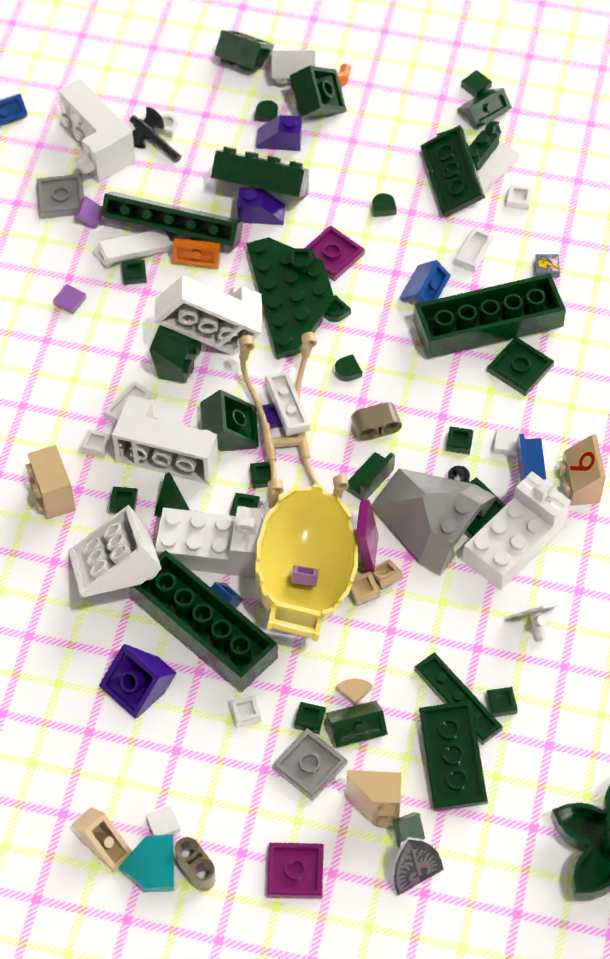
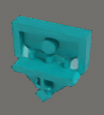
M173 834L146 836L119 866L118 870L137 884L143 893L145 891H174Z

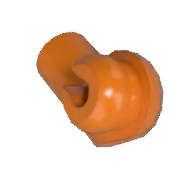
M346 63L341 64L340 70L337 72L341 87L345 86L349 81L351 66Z

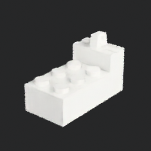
M81 78L58 90V104L62 113L60 119L65 127H69L73 131L78 141L82 140L84 155L76 160V165L83 174L90 173L100 183L136 162L133 132Z
M182 275L155 298L154 323L228 354L235 355L240 351L239 339L242 336L250 335L254 340L262 333L261 294L251 291L244 286L240 288L234 286L229 291V295Z
M128 395L112 434L116 462L164 474L170 472L172 476L210 485L219 462L217 434L209 430H198L190 428L185 424H174L166 422L161 418H154L152 399Z
M533 471L530 472L515 487L514 498L464 545L462 561L501 591L566 527L571 500L556 490L548 480H543Z
M238 506L236 516L163 508L155 545L157 557L167 550L192 571L255 578L256 544L263 525V509Z

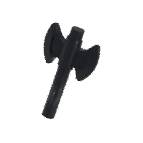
M146 107V117L144 120L136 115L131 116L129 122L136 128L132 131L134 147L145 149L147 147L145 139L147 138L175 162L181 159L182 155L154 130L155 128H164L163 118L158 111L151 107Z

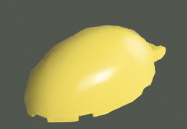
M314 484L313 487L298 488L296 486L278 498L277 503L265 516L255 553V585L261 602L268 611L266 630L271 631L275 629L309 637L314 642L319 640L322 622L327 620L337 610L350 593L358 568V544L356 530L353 529L351 523V513L338 495L335 497L324 491L323 486L320 484ZM297 565L319 570L316 587L291 583L293 566Z

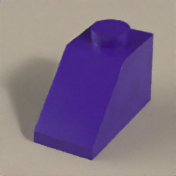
M279 115L258 128L256 149L301 151L302 116Z
M239 187L237 203L238 220L252 224L284 225L286 204L264 189Z

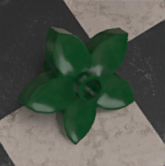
M609 785L602 809L588 803L578 802L559 806L552 809L550 818L556 832L572 848L583 852L573 872L572 893L574 901H589L610 893Z

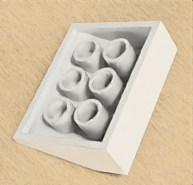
M129 505L68 550L82 597L140 585L146 580L153 579L159 570L162 569L146 524Z

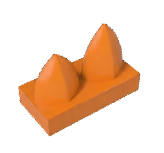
M174 238L172 263L219 268L221 243L195 241L191 238Z

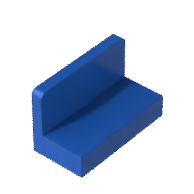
M15 93L0 99V124L28 115L21 93Z
M438 260L419 264L399 298L402 301L415 299L418 303L438 299L451 274Z
M524 433L519 434L516 441L520 482L532 471L545 480L546 471L542 438L525 439Z

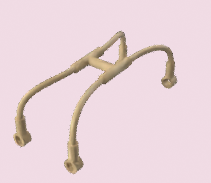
M306 332L301 336L303 344L302 358L295 385L299 399L307 359L310 357L312 348L317 345L316 335L313 332ZM245 335L239 339L240 367L243 379L262 423L260 427L267 462L270 463L271 480L267 483L269 490L268 508L271 509L277 503L279 495L284 492L282 480L277 479L275 447L298 446L301 460L304 461L312 485L319 483L310 464L311 456L305 432L292 437H272L270 424L267 422L265 412L251 383L246 367L250 351L255 348L252 336ZM343 474L337 475L332 479L334 486L332 495L335 497L338 495L340 499L342 498L343 491L349 487L347 476Z

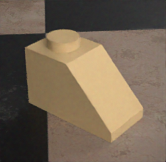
M90 807L71 824L83 843L113 872L119 868L132 852L107 815L100 810Z

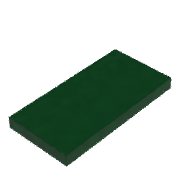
M460 125L420 145L441 213L445 218L486 198L463 128Z
M472 701L420 707L419 714L434 812L488 804Z

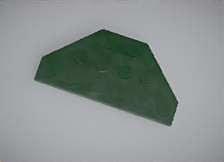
M270 237L246 243L277 360L300 354L303 347L301 336L306 332L315 333L323 322L326 312L329 309L331 310L336 303L323 260L315 257L314 264L310 270L296 272L292 269L289 261L290 251L293 247Z

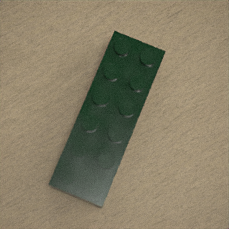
M551 273L414 304L413 322L428 359L513 339L515 336L522 337L563 327L566 308Z
M165 550L158 556L162 569L159 570L153 579L146 580L140 585L131 586V598L243 692L278 659V643Z

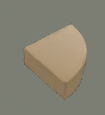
M357 678L347 679L336 685V691L354 706L373 689V685L370 682Z

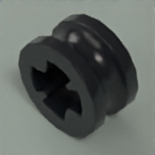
M458 465L449 470L448 479L455 480V477L457 478V475L463 476V479H460V481L470 482V472L466 467Z

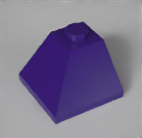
M123 644L99 686L136 719L165 694L177 672L160 657Z

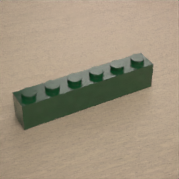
M114 191L104 194L101 211L102 217L230 246L240 244L244 224L243 220Z

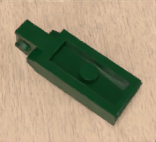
M498 121L489 122L486 125L485 131H481L469 146L476 170L482 168L500 144L499 138L502 130Z

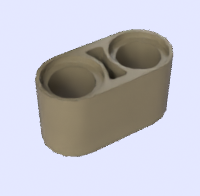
M392 402L362 408L351 415L353 426L361 441L391 435L402 428L401 420Z
M180 838L174 846L177 865L194 888L199 891L212 889L216 883L213 862L194 838ZM185 850H191L194 852V854L190 857H184L181 855V853ZM201 871L210 873L206 878L196 876Z

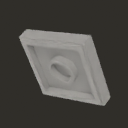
M82 174L36 179L41 219L76 215L81 199L84 197Z
M307 728L272 764V769L310 800L314 801L348 764V760Z

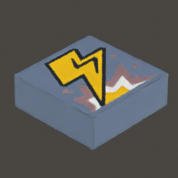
M535 254L536 276L551 273L553 278H559V254Z

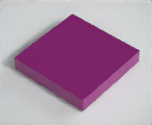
M332 225L328 226L305 247L315 250V257L324 261L328 277L334 282L365 255V249Z
M361 500L356 540L364 571L375 572L379 534L370 500Z
M269 842L267 898L322 899L324 844Z

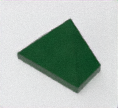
M170 472L164 476L154 516L161 517L163 508L190 511Z

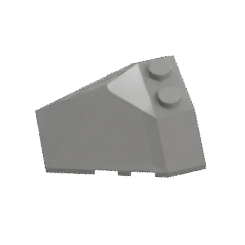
M399 468L371 506L386 526L397 535L400 542L414 555L417 562L441 576L455 557L454 546L477 515L483 518L496 500V496L475 484Z

